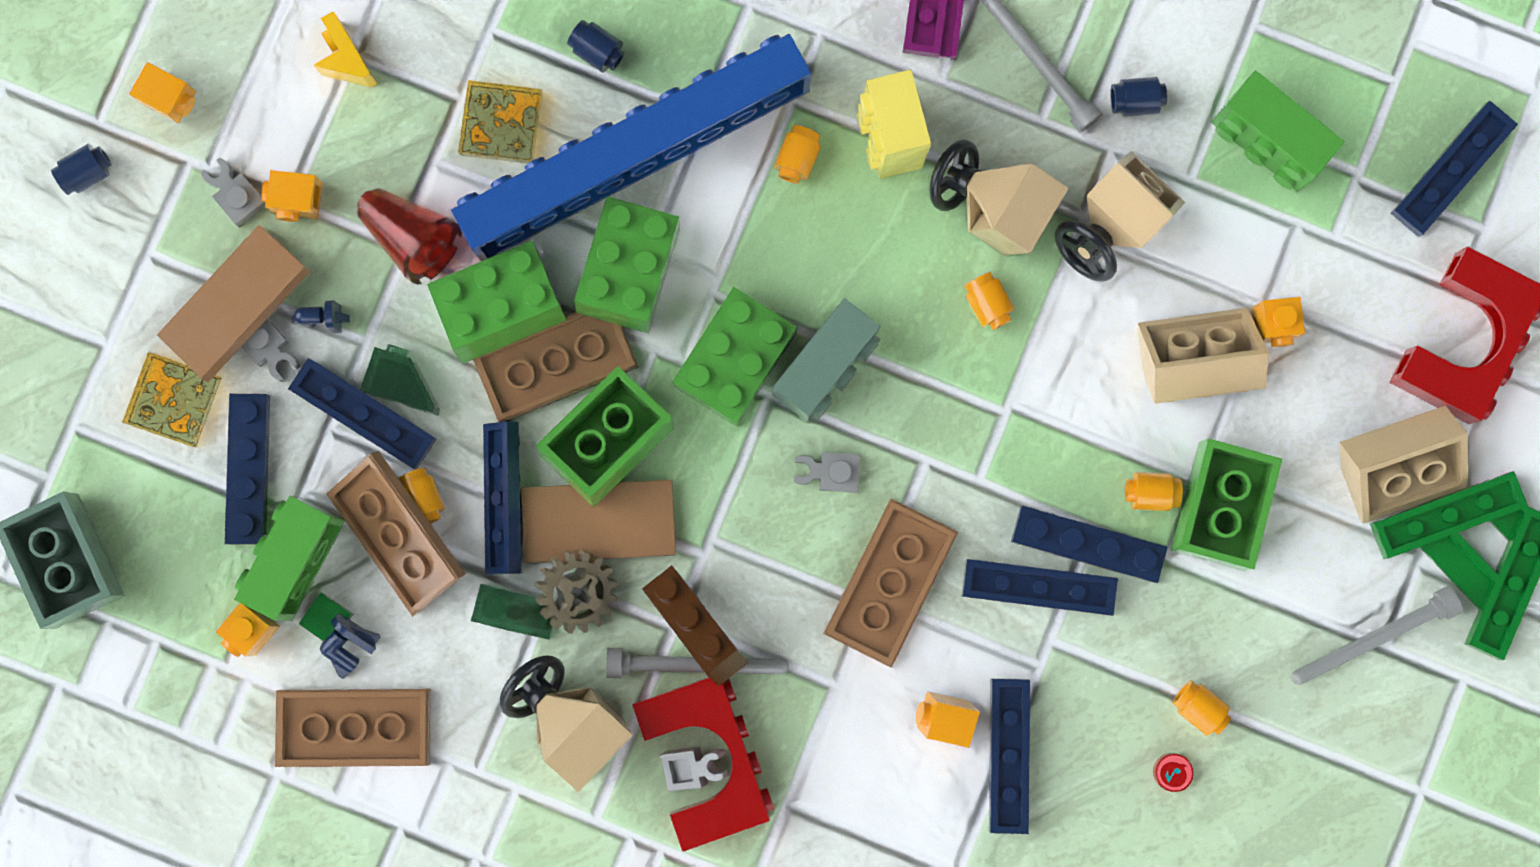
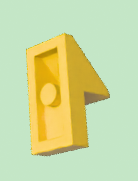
M332 11L320 18L327 29L321 34L330 50L334 53L315 63V69L326 77L367 87L376 85L377 82L335 12Z

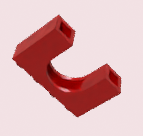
M1467 246L1454 254L1439 285L1476 304L1486 314L1493 333L1489 353L1477 366L1461 367L1417 345L1405 350L1389 383L1436 408L1446 405L1454 417L1467 424H1473L1483 419L1486 420L1492 414L1497 404V400L1493 398L1499 386L1503 387L1510 379L1514 369L1510 365L1516 353L1520 354L1530 339V334L1527 331L1532 321H1536L1540 317V283Z
M707 677L632 704L644 741L681 728L696 726L716 733L723 739L730 751L732 772L724 788L708 799L671 811L670 813L682 852L769 822L770 816L768 811L775 809L768 788L760 790L756 775L762 773L756 753L755 751L748 753L743 738L749 737L742 715L736 717L734 715L730 702L737 700L730 678L718 687Z

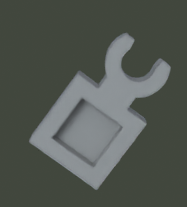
M218 158L216 161L222 167L221 175L217 178H212L205 170L201 172V175L209 185L220 189L212 197L234 224L240 227L265 207L266 203H263L262 196L242 173L233 179L231 166L222 158Z
M269 318L242 345L244 351L256 365L261 367L268 361L270 374L281 382L285 380L279 371L281 363L288 361L293 368L298 369L300 367L297 358L281 351L289 342Z
M822 452L821 463H815L812 458L805 455L795 458V463H804L810 469L809 474L805 477L795 476V483L805 485L814 479L820 480V491L858 492L860 455Z
M700 746L669 750L662 753L660 757L668 792L702 788L708 784V780L720 781L730 774L729 769L718 770L714 765V760L726 755L725 750L714 749L703 757Z

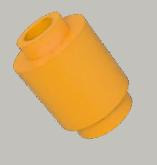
M794 125L791 132L786 133L774 164V168L779 171L778 176L781 179L794 184H799L800 180L809 179L821 148L819 144L820 134L799 125Z
M991 272L975 278L964 286L968 292L965 297L982 327L990 325L991 329L995 330L1012 320L1010 313L1015 308L999 278L994 279Z
M420 468L398 477L429 523L440 520L439 513L446 508L433 475H428L426 468Z
M1134 472L1132 479L1126 480L1125 501L1131 502L1133 510L1170 511L1171 508H1180L1183 493L1181 478H1173L1172 474Z
M1192 680L1188 681L1172 701V704L1178 708L1177 713L1205 736L1210 735L1212 732L1216 735L1220 734L1231 720V717L1228 715L1230 706L1202 683L1197 685Z

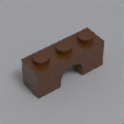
M672 565L642 588L702 670L718 687L748 664L747 660Z

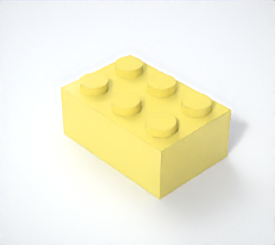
M912 69L866 80L864 93L860 94L861 103L858 104L859 112L856 113L861 135L867 134L869 138L867 140L866 156L870 170L877 169L879 179L922 169L931 141Z

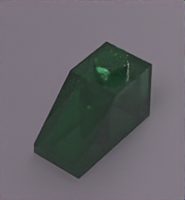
M387 344L386 350L374 347L360 390L366 394L438 416L440 408L418 364L407 357L409 351Z
M480 584L471 617L472 622L550 640L553 626L550 624L551 618L545 619L539 613L546 605L537 604L534 596L487 584Z

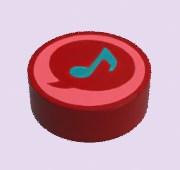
M1164 754L1154 764V779L1161 788L1167 791H1183L1193 780L1194 771L1192 764L1186 757L1180 754Z

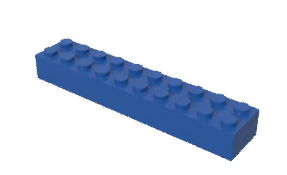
M790 33L782 38L779 35L769 37L759 45L760 49L749 55L746 52H742L731 57L726 62L727 66L716 72L710 69L700 73L693 78V84L682 90L679 87L667 90L659 96L660 101L649 107L643 104L631 109L626 113V119L614 125L612 122H607L598 126L592 131L593 136L582 142H579L578 139L567 142L558 149L559 154L547 160L545 157H540L529 162L524 167L526 171L514 177L505 175L491 183V189L478 195L477 192H473L460 198L457 201L458 206L451 209V212L471 250L480 261L498 255L606 199L607 196L609 197L809 93L811 72Z

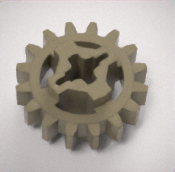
M566 550L564 554L565 560L560 561L553 556L551 562L554 567L551 570L543 567L540 569L546 578L544 581L535 582L534 586L541 590L542 594L534 599L537 604L546 605L539 613L545 619L551 618L550 624L556 629L563 625L564 630L572 634L577 625L583 633H587L588 623L593 622L600 627L602 623L599 616L602 613L611 616L613 613L607 607L608 602H616L618 600L617 596L610 593V589L618 586V582L613 578H607L613 570L608 565L601 566L603 559L597 555L592 556L589 560V553L585 550H580L576 558L571 551ZM577 568L575 572L564 574L568 570ZM597 582L599 583L598 597L596 595L595 585L597 584ZM554 587H556L558 594L555 602L553 598ZM574 587L582 590L579 596L571 593ZM588 609L586 612L576 615L578 611Z

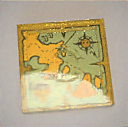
M468 80L458 148L459 155L527 164L533 161L542 103V89Z
M148 352L122 423L196 448L222 377L215 375L207 383L188 365Z

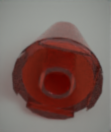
M381 188L366 191L359 198L357 203L358 218L410 282L420 285L422 283L419 279L425 276L432 280L447 267L458 248L453 245L456 235L461 238L462 231L458 223L452 218Z

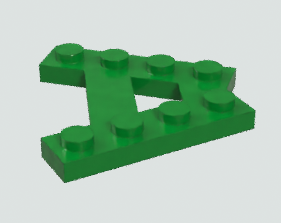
M1515 472L1502 474L1371 523L1370 527L1383 559H1389L1419 547L1478 609L1464 645L1492 658L1504 661L1540 578V512L1528 507ZM1489 521L1503 535L1508 543L1496 571L1469 545L1459 532Z

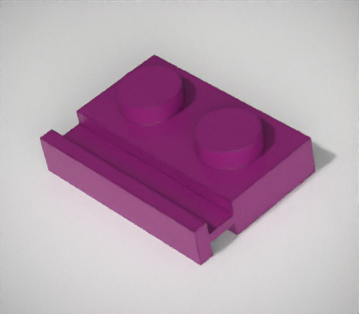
M909 0L902 53L935 58L946 57L950 58V60H956L964 0Z

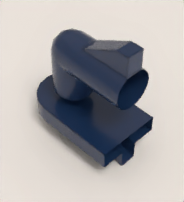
M335 300L325 301L324 310L322 307H301L292 316V324H301L306 328H313L325 321L326 328L333 333H342V323H350V315L341 313V305Z
M336 614L331 620L335 630L322 642L320 652L331 660L338 676L344 679L359 663L358 657L342 647L347 640L372 654L376 650L375 644L381 636L378 633L363 629L341 614Z

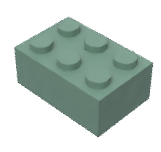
M844 298L772 387V396L806 423L812 417L819 420L832 404L833 398L829 395L836 387L842 391L855 375L857 369L853 365L860 358L865 362L879 345L878 343L881 339L877 337L881 326Z
M63 491L0 521V542L40 629H57L125 596L79 494Z

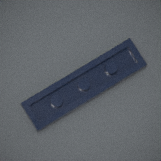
M1490 100L1486 102L1390 214L1416 236L1424 235L1516 128L1518 123Z
M309 357L288 388L291 392L414 470L419 468L437 440L429 433Z
M229 393L224 544L256 545L259 539L266 534L270 395Z
M504 421L483 424L485 575L521 574L519 422Z
M1020 506L1011 538V543L1152 583L1159 582L1168 548L1167 546L1026 506Z
M966 559L961 597L1114 616L1118 578Z
M990 678L989 833L1029 834L1030 679Z

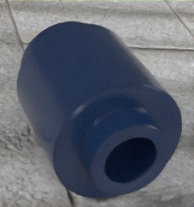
M581 20L573 29L567 41V45L573 48V54L601 73H604L608 68L612 71L615 70L625 54L621 50L623 42L594 22L588 23L585 20Z
M1157 76L1121 79L1120 83L1111 85L1110 101L1113 114L1121 113L1123 117L1159 114L1161 106H1166L1167 88L1165 83L1160 84Z
M87 143L57 161L58 166L51 169V173L65 194L70 195L73 192L79 194L110 175L108 167L112 163L100 146L93 148L92 145Z

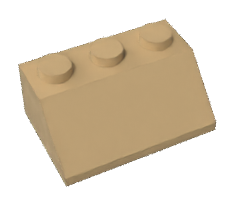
M1248 308L1137 323L1145 381L1154 404L1266 388L1269 352Z
M1446 405L1339 442L1341 470L1359 519L1363 524L1468 487V433Z

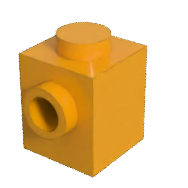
M149 62L145 64L129 92V95L140 104L178 124L182 117L189 115L195 104L194 96L196 91L187 82Z
M270 170L269 180H265L262 186V201L266 203L265 207L276 214V219L281 221L299 222V217L318 219L323 182L316 175Z
M1300 296L1263 300L1252 307L1256 327L1264 343L1271 342V348L1294 345V339L1305 334Z
M239 603L216 633L224 639L221 645L234 656L240 657L241 654L245 657L256 656L280 628V625L274 620Z
M927 691L924 702H920L917 707L915 721L917 728L927 739L970 748L980 711L968 700Z

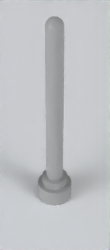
M981 0L1070 109L1068 114L1072 117L1070 122L1077 131L1082 133L1092 126L1103 115L1095 103H1089L1086 99L1081 100L1000 0Z
M1446 586L1433 593V598L1428 600L1429 604L1295 670L1291 676L1292 681L1298 685L1304 684L1436 617L1438 619L1445 617L1449 620L1463 613L1461 601L1450 586Z
M607 647L606 678H622V675H630V671L705 673L693 657L630 656V652H623V648ZM745 658L748 664L736 673L785 674L789 670V664L784 659Z

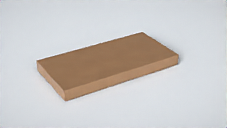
M258 225L164 326L157 336L202 380L208 383L311 271L264 228Z
M573 312L566 315L567 320L473 359L498 422L511 421L596 386L617 366L625 373L639 368L622 326Z
M379 451L369 454L326 493L412 617L424 610L466 575Z
M672 480L619 482L594 508L570 485L521 488L524 563L551 562L553 556L563 561L565 560L564 554L566 550L571 551L576 558L580 550H585L589 553V560L594 555L601 559L676 555Z
M890 499L823 634L892 668L958 532Z
M431 689L276 690L275 767L429 766Z

